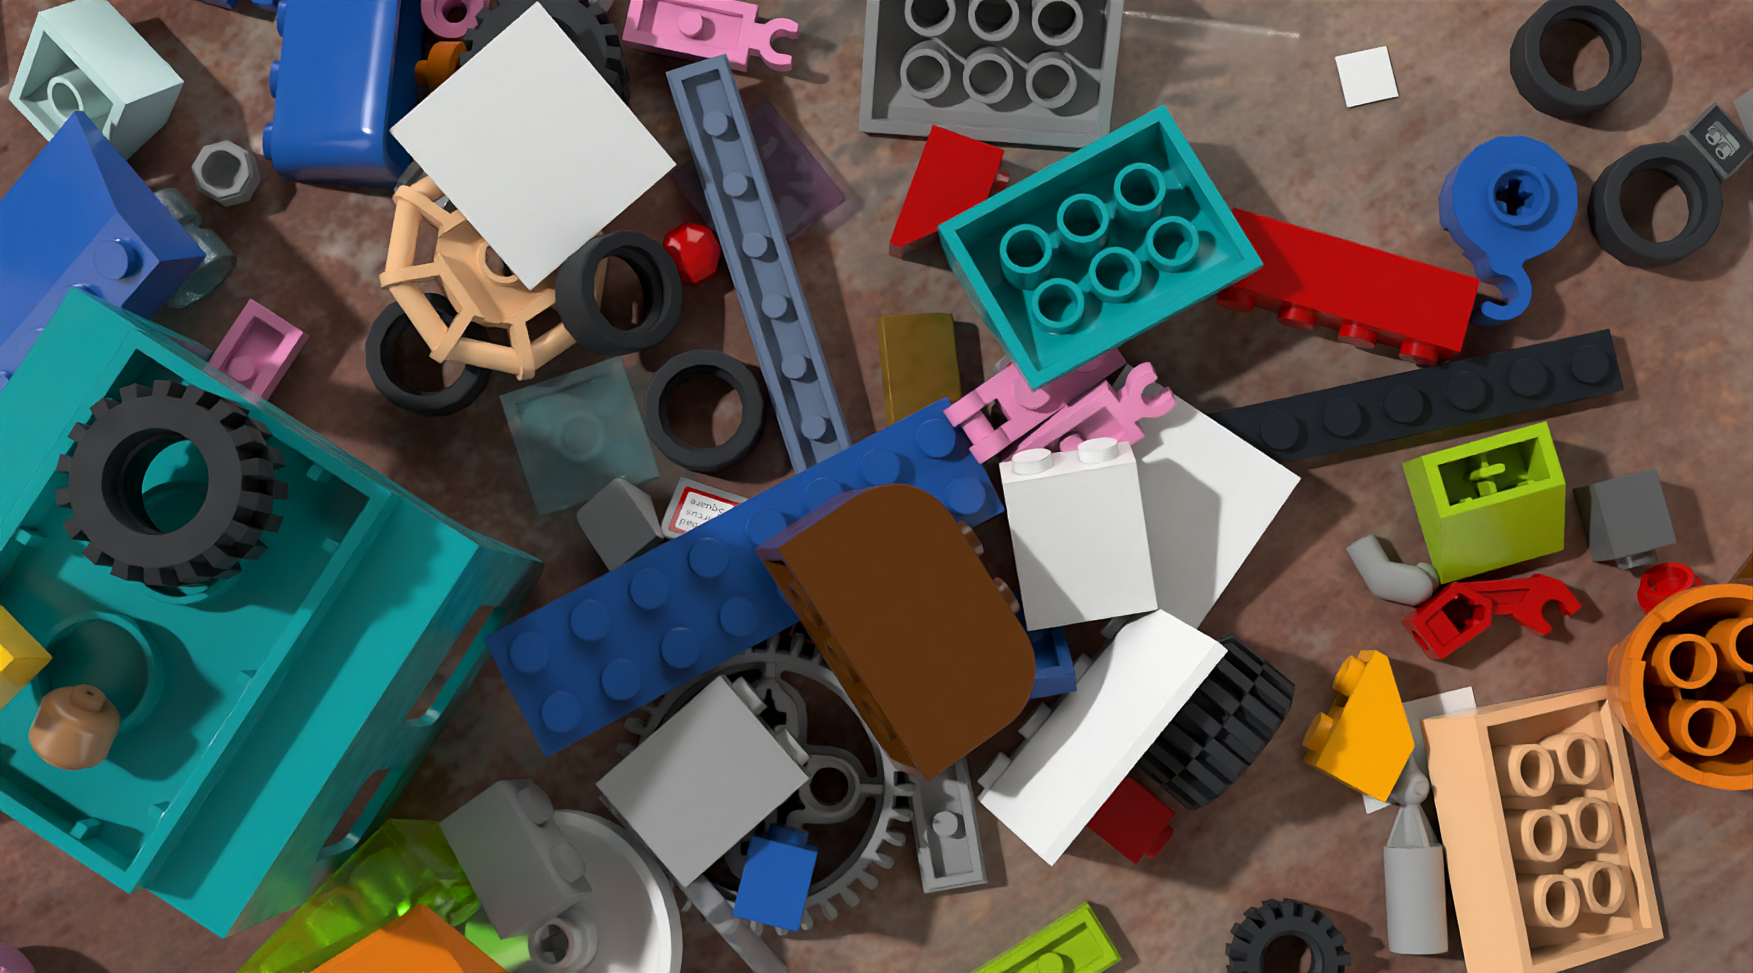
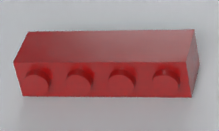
M1236 207L1230 210L1263 262V267L1214 294L1217 295L1216 303L1218 305L1246 313L1253 312L1254 306L1278 313L1277 321L1279 323L1296 329L1314 330L1315 324L1339 331L1338 339L1340 341L1357 347L1375 348L1377 342L1400 349L1399 357L1401 359L1424 366H1436L1438 360L1443 362L1461 352L1480 283L1479 278Z

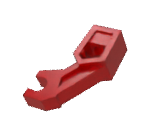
M1540 573L1532 574L1530 578L1445 583L1432 594L1428 601L1420 604L1400 622L1429 660H1442L1490 627L1492 615L1506 614V617L1534 635L1545 636L1553 630L1542 616V607L1547 601L1554 602L1562 615H1572L1582 606L1563 581ZM1458 599L1462 601L1464 606L1472 607L1471 619L1463 620L1462 626L1458 629L1441 609L1450 600Z

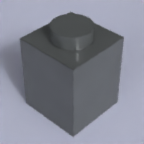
M1656 468L1573 489L1593 562L1616 559L1619 570L1658 561L1655 549L1677 543Z

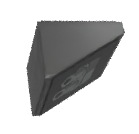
M1716 102L1710 105L1668 142L1687 147L1705 159L1719 179L1720 184L1734 174L1753 154V142Z

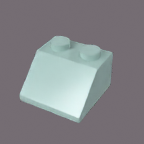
M75 0L38 12L8 99L48 141L54 137L74 111H84L121 156L127 160L167 123L184 81L107 0Z

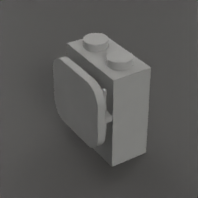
M725 675L718 676L596 783L598 788L684 888L785 801L811 776L809 771L803 766L812 758L786 727L778 734L770 728L759 715L768 706L742 676L733 684Z

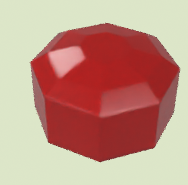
M685 222L665 234L662 246L674 260L683 285L698 288L717 277L723 251L710 228Z

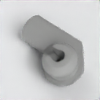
M1374 533L1358 539L1345 548L1370 592L1379 599L1411 606L1422 604L1431 598L1432 593L1439 586L1438 573L1428 563L1419 562L1416 566L1390 562Z

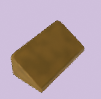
M938 312L876 317L887 427L946 396L951 405L962 399L954 318L952 314Z

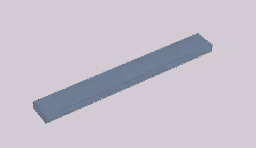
M725 53L665 73L796 475L852 446V441L730 63Z

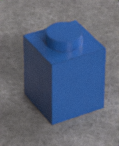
M770 823L768 833L758 830L754 832L732 916L798 932L819 850L818 845L807 843L809 832L778 823Z

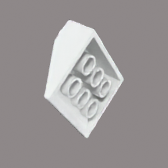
M1160 608L1153 611L1108 618L1099 633L1107 638L1092 658L1082 652L1073 661L1077 691L1061 694L1051 708L1041 702L1018 729V732L1025 739L1010 758L1003 752L998 753L977 779V782L984 787L977 797L978 800L1051 866L1058 860L1228 651L1216 640Z

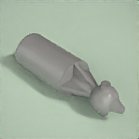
M1410 754L1391 791L1393 798L1401 806L1388 842L1383 845L1388 949L1391 952L1401 954H1437L1449 950L1443 845L1439 843L1421 807V803L1429 794L1430 786L1427 777L1418 769L1413 754Z

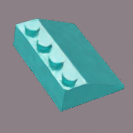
M1164 104L938 225L941 252L970 302L1032 393L1263 267L1260 257Z

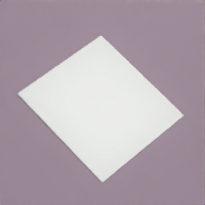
M538 1L389 130L529 290L534 288L570 255L677 165Z
M1128 363L1112 386L1115 392L1125 386L1128 374L1134 369ZM1154 381L1144 387L1142 394L1148 396L1155 395L1164 387ZM1174 394L1176 404L1168 413L1160 417H1142L1138 420L1142 425L1145 437L1132 444L1131 449L1137 464L1157 607L1197 630L1301 478Z

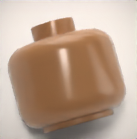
M84 684L75 687H58L47 693L42 699L28 737L33 750L45 762L54 767L72 771L93 768L107 757L118 732L121 717L116 706L96 687Z

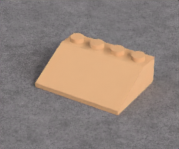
M1607 685L1470 708L1419 720L1467 973H1557L1664 938L1623 728L1611 707Z

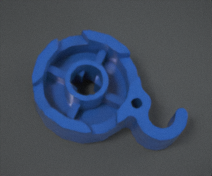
M1524 135L1498 136L1476 146L1446 175L1438 197L1439 219L1443 230L1447 228L1453 241L1465 251L1462 255L1473 264L1477 278L1481 282L1496 286L1502 294L1503 302L1501 306L1487 301L1473 308L1469 319L1470 323L1482 328H1495L1522 314L1528 307L1532 297L1531 282L1523 270L1522 264L1553 249L1570 231L1578 209L1577 183L1566 160L1548 144ZM1505 190L1510 192L1518 202V209L1512 212V215L1506 214V203L1496 201V194L1499 195Z

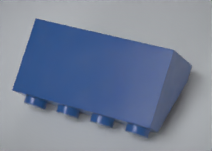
M280 0L277 8L276 22L278 34L283 39L280 60H275L270 69V92L276 100L273 122H267L263 131L262 148L265 159L272 160L275 171L286 180L394 189L401 174L413 162V157L389 130L419 104L421 85L417 83L414 71L416 63L419 60H424L427 26L421 15V0Z

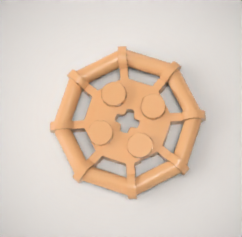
M428 175L409 187L399 186L392 198L396 204V211L385 272L379 275L381 288L392 293L432 350L429 357L440 364L444 360H450L515 374L516 378L521 381L532 379L535 375V370L577 343L565 329L562 322L531 343L526 327L527 321L548 307L558 312L555 304V279L560 265L531 290L524 285L511 269L510 271L513 275L509 277H504L500 272L493 273L486 265L490 258L486 249L490 245L458 209L450 214L434 203L444 197L445 194ZM424 220L438 230L436 243L432 250V263L413 266L420 221ZM600 230L592 238L604 235V233ZM608 257L599 262L594 276V296L599 310ZM435 280L451 303L457 315L448 328L417 283ZM470 321L483 327L507 329L511 346L506 347L461 337Z

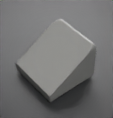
M622 478L612 480L576 513L580 527L609 571L647 553L663 540L651 496Z

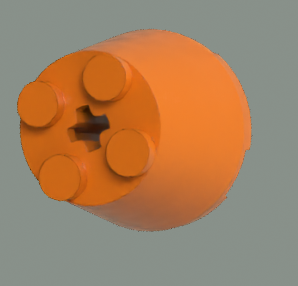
M1713 584L1693 587L1670 596L1659 603L1620 643L1610 650L1606 680L1609 701L1616 717L1626 728L1627 732L1658 765L1671 774L1693 784L1724 790L1753 789V586Z

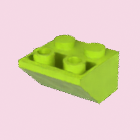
M1547 421L1420 456L1402 463L1431 562L1439 576V585L1564 550L1566 482Z

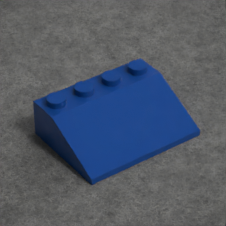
M84 111L73 112L0 201V393L72 286L147 320H151L207 257L205 252Z

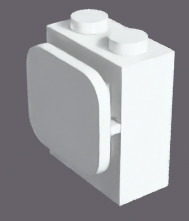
M1094 438L1080 443L1078 450L1051 454V451L1048 449H1029L1013 455L1012 461L999 463L1027 631L1158 610L1137 464L1129 441L1117 443V440L1114 438Z

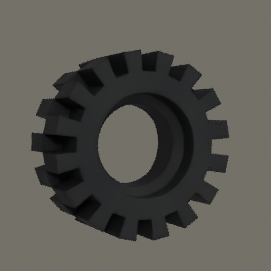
M1283 898V901L1279 902L1274 899L1261 901L1262 907L1258 909L1250 907L1243 913L1246 919L1240 925L1235 922L1230 930L1234 937L1231 944L1226 943L1225 955L1229 957L1230 965H1226L1228 973H1266L1263 964L1265 950L1274 939L1284 935L1298 936L1308 945L1311 953V965L1307 973H1344L1345 965L1351 966V954L1345 951L1343 946L1347 941L1343 933L1335 928L1334 922L1310 905L1288 898Z

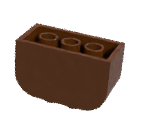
M883 484L846 491L829 499L754 549L895 769L925 781H930L1009 725L1027 704L1035 682L1036 663L1030 639L1015 616V613L1020 610L1019 603L1011 589L1002 579L996 577L992 580L979 559L984 554L982 544L970 526L963 520L956 523L948 509L930 493L906 484Z

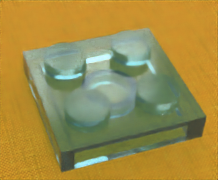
M621 355L499 396L539 517L544 518L586 504L616 478H622L635 487L663 478L624 359Z

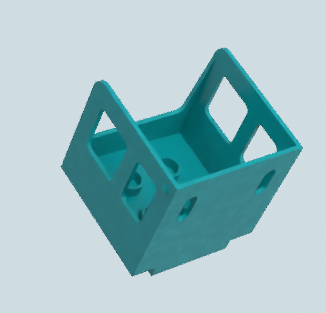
M72 286L0 393V604L53 657L0 711V810L128 894L147 889L217 936L226 939L342 887L348 876L361 861L364 851L490 658L491 654L483 638L514 621L538 583L545 563L533 555L461 525L213 367L208 361L214 354V351L203 344ZM154 380L174 381L187 387L190 384L232 400L250 411L248 417L263 422L273 435L266 441L267 446L281 450L286 464L285 467L274 470V477L276 480L288 483V500L274 499L271 513L284 517L278 533L263 530L258 538L268 547L257 560L242 558L238 561L243 571L230 579L211 578V585L195 588L146 585L144 582L126 581L110 575L112 567L94 565L85 557L82 552L90 542L71 539L63 523L75 517L73 509L57 507L55 489L69 487V474L56 470L60 454L73 457L79 444L67 436L76 422L91 426L97 420L89 408L104 397L122 403L120 388L138 383L153 389ZM192 441L177 442L162 450L150 463L144 476L142 498L145 510L154 525L164 533L173 532L190 522L201 509L207 496L209 485L208 468L203 455ZM482 605L495 606L431 707L422 717L405 720L472 615ZM82 684L96 687L116 706L121 717L118 732L105 760L93 768L76 771L63 770L45 762L33 750L28 737L31 725L44 696L58 687H75ZM391 768L349 833L340 842L323 847L368 777L375 771Z

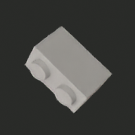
M531 778L498 781L438 823L501 940L533 933L593 892L584 875L586 867L582 856L571 843L565 841L552 818L554 809L549 797L539 786L532 782Z

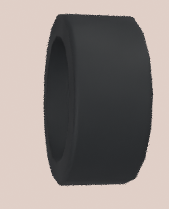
M1547 0L1518 29L1510 48V74L1519 94L1536 110L1556 118H1583L1602 110L1617 99L1633 83L1642 61L1640 33L1632 16L1615 0ZM1562 21H1576L1589 26L1602 38L1609 53V70L1606 77L1597 86L1585 91H1575L1560 85L1547 73L1540 58V43L1544 34L1553 25Z
M1659 142L1640 145L1607 166L1591 188L1587 211L1591 231L1605 252L1623 264L1650 269L1669 266L1705 246L1719 226L1724 203L1719 179L1705 159L1687 147ZM1647 170L1663 172L1677 182L1686 196L1689 211L1687 224L1679 235L1669 241L1657 243L1646 241L1631 230L1622 215L1619 200L1621 189L1627 180L1638 172Z
M617 230L588 240L560 265L555 279V304L563 326L579 345L598 355L622 356L658 345L674 330L683 307L682 281L674 260L659 242L642 232ZM610 256L618 257L628 263L637 274L644 293V310L639 324L628 331H621L607 321L600 312L594 296V276L597 267L602 259Z
M424 293L442 321L451 324L457 312L446 296L437 293ZM397 301L389 304L373 321L365 343L366 368L375 388L394 405L424 417L449 416L470 406L485 390L492 369L465 364L460 377L451 386L438 392H421L410 388L399 378L394 367L393 350L399 335L413 323ZM470 321L462 334V337L492 343L485 327Z
M694 349L673 356L654 373L644 393L643 419L650 440L667 459L690 471L715 473L736 466L755 449L764 431L766 405L756 378L740 360L719 350ZM700 374L716 375L728 381L738 392L742 403V421L736 433L724 444L710 449L694 448L682 442L672 431L668 420V404L674 390L686 379Z

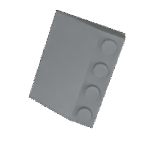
M867 0L859 132L928 137L932 125H936L981 141L1083 148L1109 134L1124 0Z

